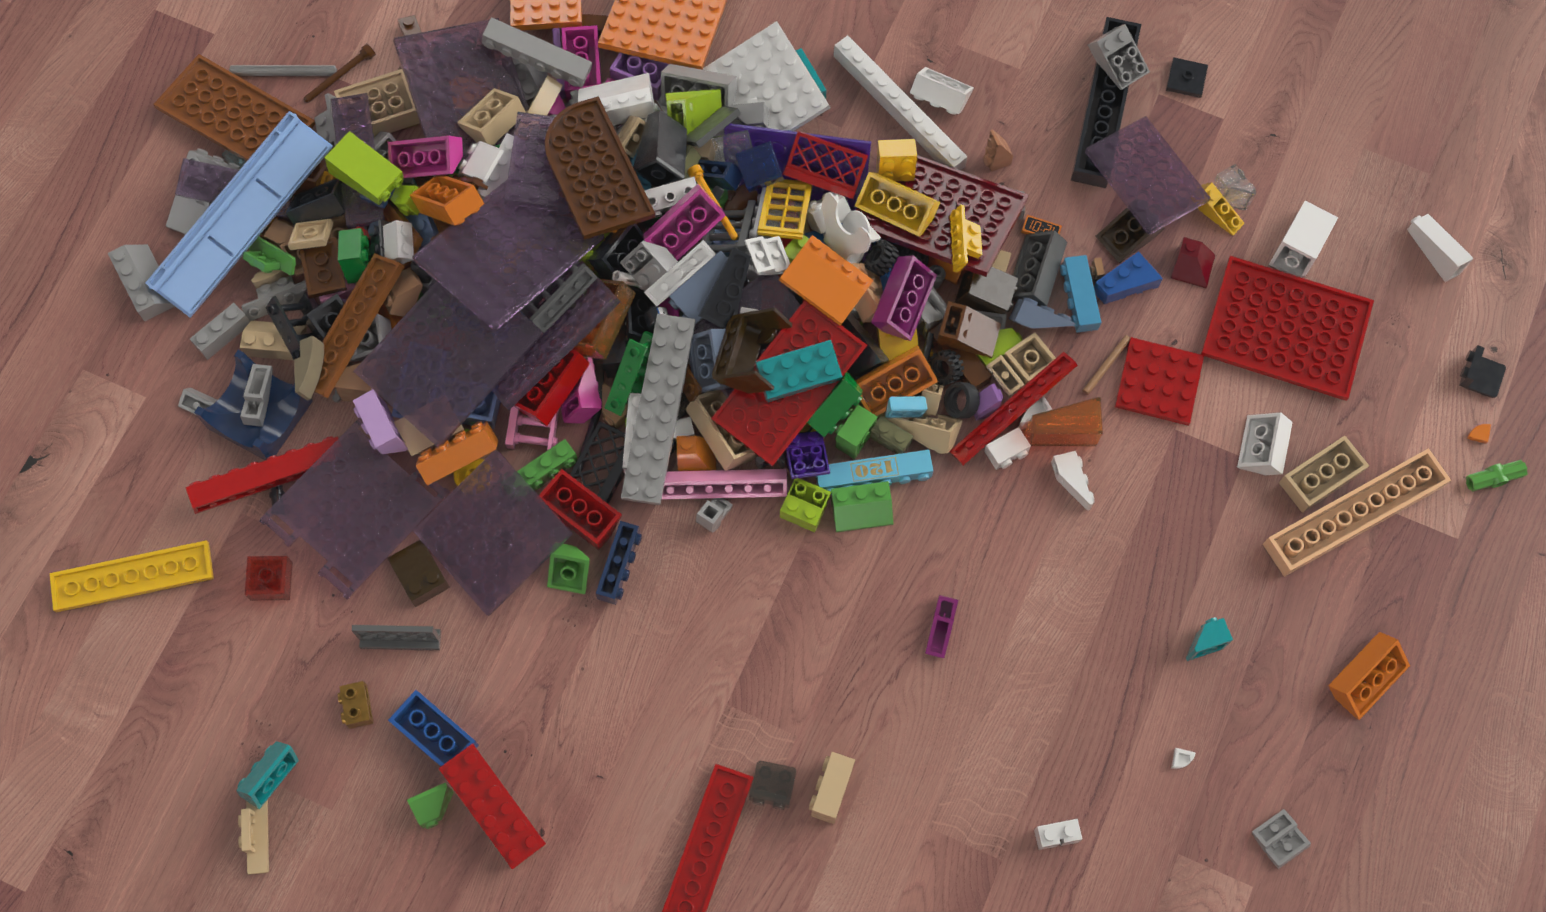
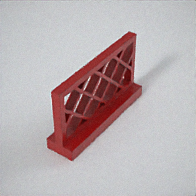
M798 131L783 175L853 199L868 155ZM800 136L807 138L811 146L801 150L798 144ZM821 143L826 146L828 152L819 156L814 146ZM812 148L816 158L807 162L803 152ZM841 150L846 158L836 162L832 152ZM801 154L805 163L800 166L791 164L793 157ZM830 154L834 164L825 168L820 158ZM854 156L863 158L862 164L854 168L850 158ZM816 160L819 161L822 168L818 172L812 171L809 166L810 163ZM847 160L852 170L842 174L838 164ZM836 166L839 176L835 178L829 177L826 170ZM853 172L856 178L855 184L846 183L843 176Z

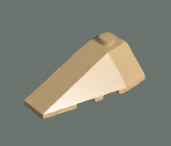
M886 411L878 415V418L884 417L913 435L914 440L940 454L948 453L954 447L962 425L961 419L939 414L938 418L928 417L924 414L922 417L887 418L885 417Z

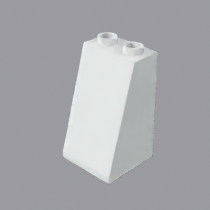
M1304 201L1269 265L1279 271L1305 278L1338 217Z

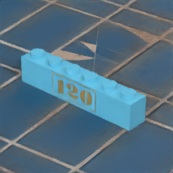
M930 450L829 464L830 474L816 476V482L818 487L831 492V489L886 481H889V486L896 482L906 484L916 479L918 481H926L933 475Z

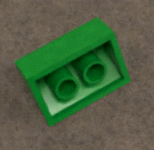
M846 372L841 381L838 382L807 422L823 437L827 433L831 435L837 428L836 423L840 419L844 420L850 413L849 408L852 405L857 406L863 398L861 396L863 390L848 372Z

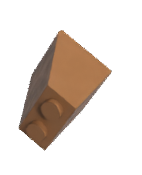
M381 357L348 366L336 383L335 389L342 401L353 402L354 399L374 389L388 405L394 369L388 357Z

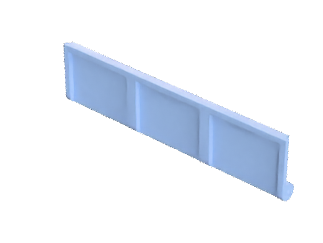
M288 111L145 284L149 286V289L155 290L191 318L243 256V252L248 250L331 150L333 145L304 124L296 114Z

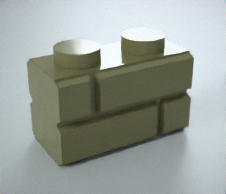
M882 416L870 432L872 440L892 452L895 451V454L905 453L913 439V435Z

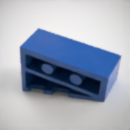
M1138 251L1096 281L1094 291L1103 304H1107L1135 293L1140 294L1148 289L1159 288L1163 278Z

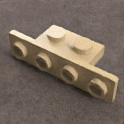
M268 800L260 810L246 801V809H241V815L238 816V825L241 828V836L238 839L239 848H242V851L247 853V873L249 875L268 873Z

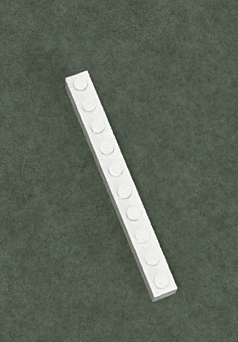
M848 35L834 45V58L936 162L958 170L965 168L966 154Z

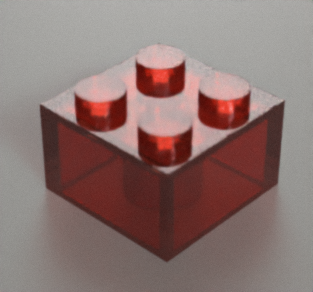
M247 556L244 595L250 601L290 600L293 562L288 556Z

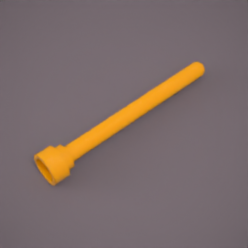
M697 164L690 167L687 171L689 177H695V181L719 205L703 178L704 171L701 166ZM725 216L721 223L730 238L737 240L738 234L727 216Z

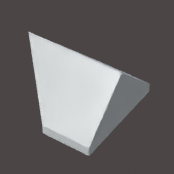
M1044 396L1026 411L1019 425L1021 430L1048 422L1053 409Z

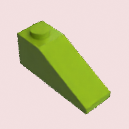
M401 185L399 188H396L390 200L399 208V211L406 216L418 215L420 213L410 197V194L417 190L418 187Z

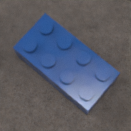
M417 690L388 719L395 728L440 767L473 743L476 748L479 746L471 736Z

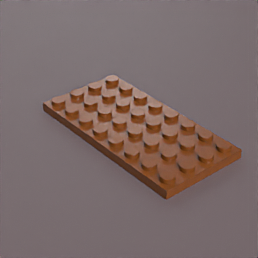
M200 54L194 58L153 104L157 110L246 162L288 111L296 114L311 129L315 125V121Z

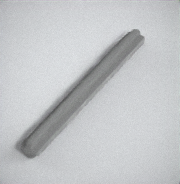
M231 65L229 71L237 76H331L337 71L335 65Z

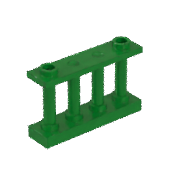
M645 331L640 343L629 339L606 401L605 409L622 416L626 404H628L630 393H642L653 338L652 333Z

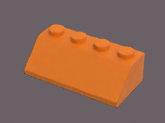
M1379 632L1328 686L1334 698L1356 719L1360 720L1410 667V664L1399 640Z

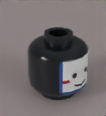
M652 305L644 313L643 316L648 331L654 333L657 314L668 315L667 309L663 306Z

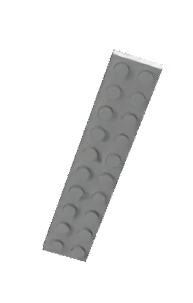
M657 314L621 494L622 500L661 505L696 323L695 319Z

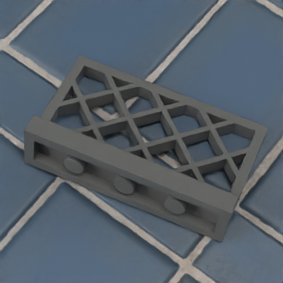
M352 625V632L360 640V649L440 650L441 630L434 629L433 626Z

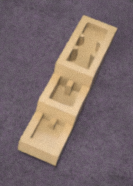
M547 75L514 134L515 137L529 143L531 131L545 120L563 86L561 83Z

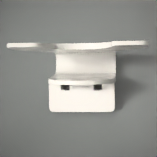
M831 192L825 194L821 205L826 226L824 242L851 264L859 263L864 253L869 250L871 242L879 241L881 237L870 226L866 216L857 210L849 212L841 225L838 217L839 202Z

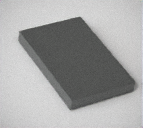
M722 106L687 135L686 145L701 148L740 116L741 112L738 108Z

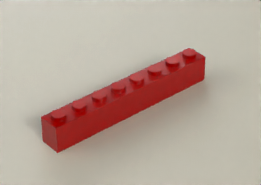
M330 436L324 438L322 442L316 444L308 443L304 448L298 450L290 449L283 455H273L266 458L265 461L259 463L252 462L247 467L241 469L234 468L223 475H213L208 478L209 480L192 482L185 488L194 513L197 514L275 486L277 487L347 463L346 456L338 436Z

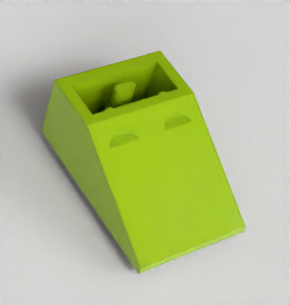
M721 89L666 93L667 115L685 127L687 134H689L722 107Z

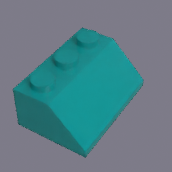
M278 741L270 745L266 749L263 758L252 766L249 775L239 782L236 789L239 796L260 810L299 760L292 747Z

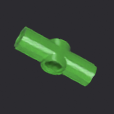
M1522 460L1504 465L1501 463L1495 464L1484 471L1467 475L1466 485L1472 492L1488 487L1496 488L1511 480L1525 477L1528 475V468Z

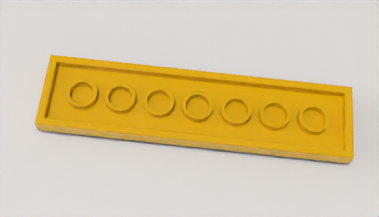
M207 540L49 573L53 611L56 613L214 579L210 546Z

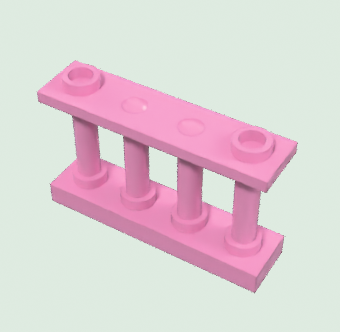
M517 370L513 397L527 377L525 371ZM511 404L505 441L507 449H515V444H519V442L548 446L547 451L558 444V438L555 436L559 410L548 426H545L531 417H524ZM526 424L549 427V438L520 435V433H517L518 426Z

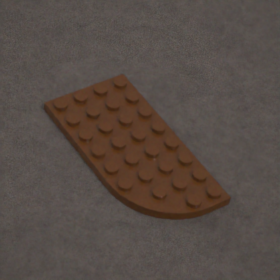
M599 96L577 102L562 110L553 119L547 130L545 154L583 240L655 218L653 207Z

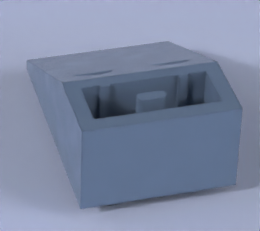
M1025 297L1023 300H1017L1009 317V320L1028 328L1075 326V323L1071 322V317L1060 313L1056 315L1054 314V309L1043 305L1039 307L1037 306V301Z

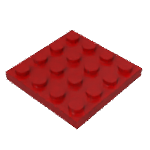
M1131 337L1115 407L1189 426L1204 355Z

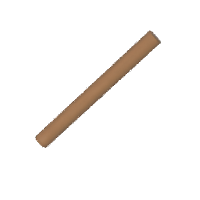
M1125 335L1084 387L1083 393L1089 395L1129 343L1130 337L1128 335Z

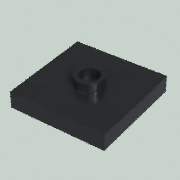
M1173 57L1166 91L1201 98L1208 65Z

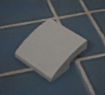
M1284 809L1252 831L1258 844L1278 869L1311 846L1310 841L1297 828L1298 824Z

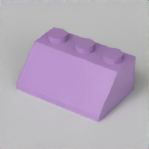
M374 389L353 400L356 406L353 410L357 417L362 419L363 423L361 426L366 434L369 433L371 437L369 443L374 450L377 449L381 454L408 450L386 402Z

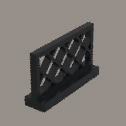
M599 421L570 475L575 479L581 477L583 485L587 488L598 485L600 491L597 496L609 504L625 475L622 468L624 446L617 448L614 439L625 438V433ZM601 428L609 431L610 437L600 440L598 433ZM612 440L615 449L604 452L601 443ZM599 444L602 453L591 456L590 448ZM616 452L618 457L616 462L608 464L605 455ZM603 456L606 465L595 468L592 460ZM590 461L593 469L581 472V464ZM607 469L608 477L599 480L596 472ZM594 473L597 481L586 485L583 476Z

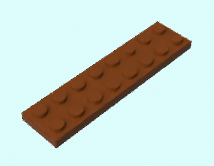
M374 253L322 342L324 343L323 366L314 393L326 398L329 397L405 266L401 263Z

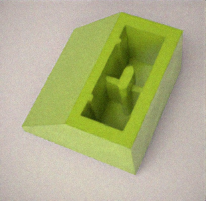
M800 478L794 479L780 509V518L815 533L831 492Z

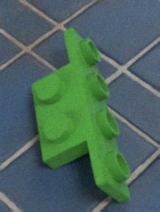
M259 236L249 247V251L243 252V259L249 262L251 266L261 269L264 273L282 270L288 275H294L296 267L295 257Z

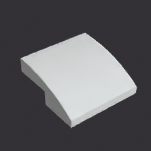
M761 236L745 240L747 250L758 275L783 274L790 265L779 236L764 239Z

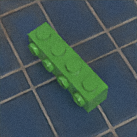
M564 439L501 482L503 489L513 503L516 504L553 479L561 469L565 470L572 467L578 460L577 455L566 439Z

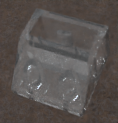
M1236 164L1218 173L1213 182L1231 207L1235 209L1247 210L1257 193L1254 185L1247 180L1244 172Z

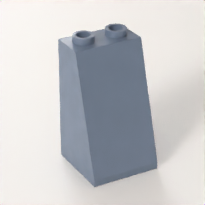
M719 251L669 296V304L675 310L679 309L683 313L681 317L695 319L696 323L702 319L698 315L727 260L722 251Z

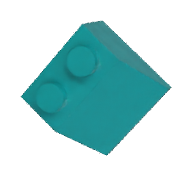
M1214 617L1206 620V624L1201 625V629L1196 633L1186 656L1187 661L1223 650L1233 641L1224 618L1217 620Z

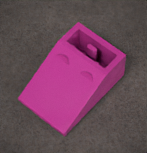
M592 356L586 358L590 365L561 405L564 423H585L602 408Z

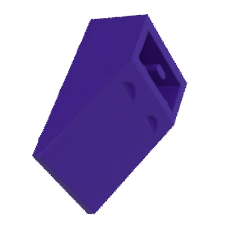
M817 431L799 433L785 450L791 479L830 474L823 436Z

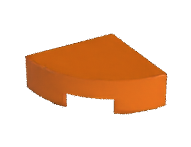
M1491 424L1476 426L1468 434L1467 439L1486 444L1489 440Z

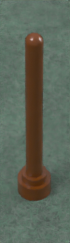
M367 43L362 46V50L359 51L360 54L304 96V101L306 103L310 102L361 61L374 57L376 53Z

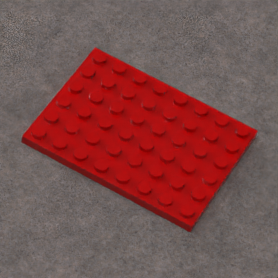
M1230 256L1201 355L1347 401L1350 396L1374 300Z

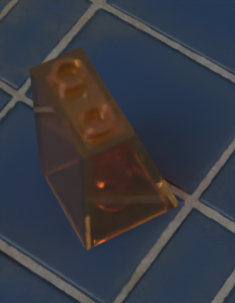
M1101 397L1032 415L1030 422H1027V428L1024 429V436L1031 446H1097L1103 434Z

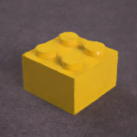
M915 139L878 140L877 173L893 181H914L917 162Z

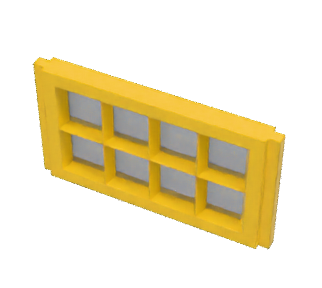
M769 178L757 235L802 240L812 185L798 180Z

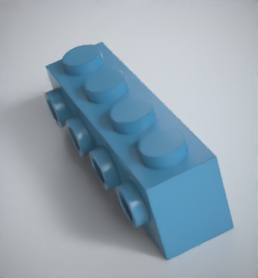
M1087 255L1066 257L1062 265H1060L1061 276H1064L1065 280L1063 284L1064 291L1068 293L1067 306L1072 312L1071 322L1075 323L1076 333L1098 330L1102 322Z

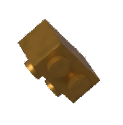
M364 681L339 686L340 693H337L339 704L343 706V712H341L342 723L346 724L349 729L374 724L367 684Z

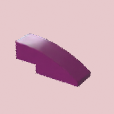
M939 595L925 654L945 658L958 599Z

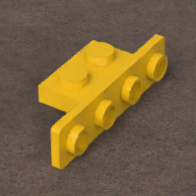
M961 204L950 214L953 271L956 273L968 263L967 255L977 259L982 256L980 225L965 219V208Z

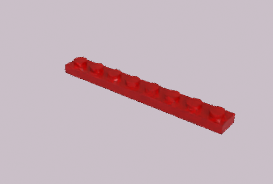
M1062 352L950 450L951 455L964 466L1078 366L1076 361L1065 352Z

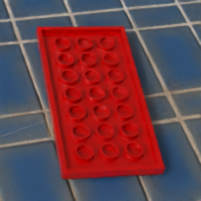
M804 300L789 319L793 324L792 327L782 329L756 362L831 340L842 376H844L867 345L842 325H838ZM839 381L771 402L766 401L764 392L749 394L734 389L711 420L773 467Z

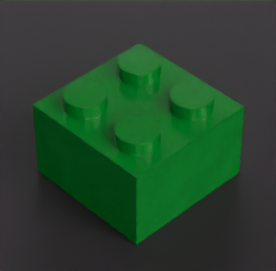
M362 228L339 231L338 262L347 283H357L371 260L369 240L367 235L364 236Z

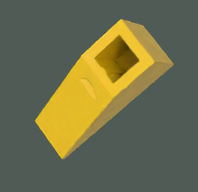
M1213 182L1199 185L1189 196L1200 212L1233 236L1244 225L1242 219Z

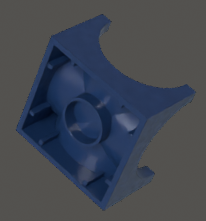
M237 350L234 355L236 361L235 371L226 391L213 405L207 408L198 406L194 413L207 429L266 460L270 456L277 455L313 400L312 398L306 400L295 393V383L294 385L289 384L272 375L263 427L244 425L240 417L245 402L243 396L252 365L256 363L244 352Z

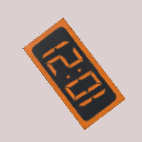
M1027 215L1021 233L1032 234L1056 231L1060 234L1062 226Z

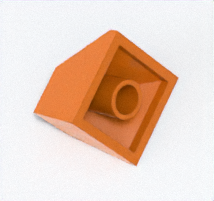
M677 436L678 471L716 470V456L704 438L699 436Z

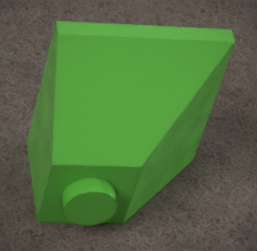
M556 542L550 553L547 587L586 594L590 558L576 546Z
M446 782L407 799L418 824L422 828H433L438 825V821L443 819L454 793Z

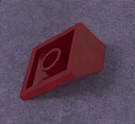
M1184 237L1177 252L1171 278L1207 288L1215 254L1203 242Z

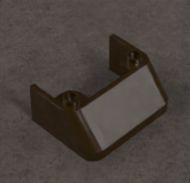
M775 307L732 316L728 321L713 368L712 378L719 384L749 394L774 390V386L756 370L753 371L761 345L772 342L777 330L791 328L793 324Z

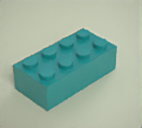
M831 340L756 362L757 372L774 386V390L764 392L767 402L841 381L843 377Z

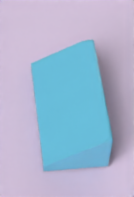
M924 396L890 397L885 417H922L927 410L926 398Z

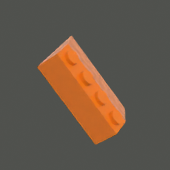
M813 235L779 278L780 282L840 326L874 281Z

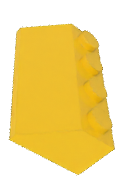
M869 172L855 207L920 237L934 219L940 202L876 172Z

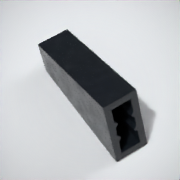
M850 312L841 325L867 345L847 371L853 378L859 377L887 363L889 359L852 312Z

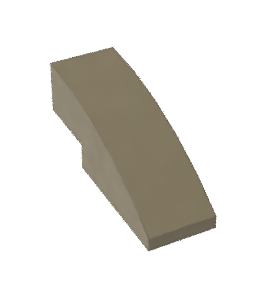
M314 336L300 341V357L294 359L295 393L306 400L311 399L316 389L324 359V343Z

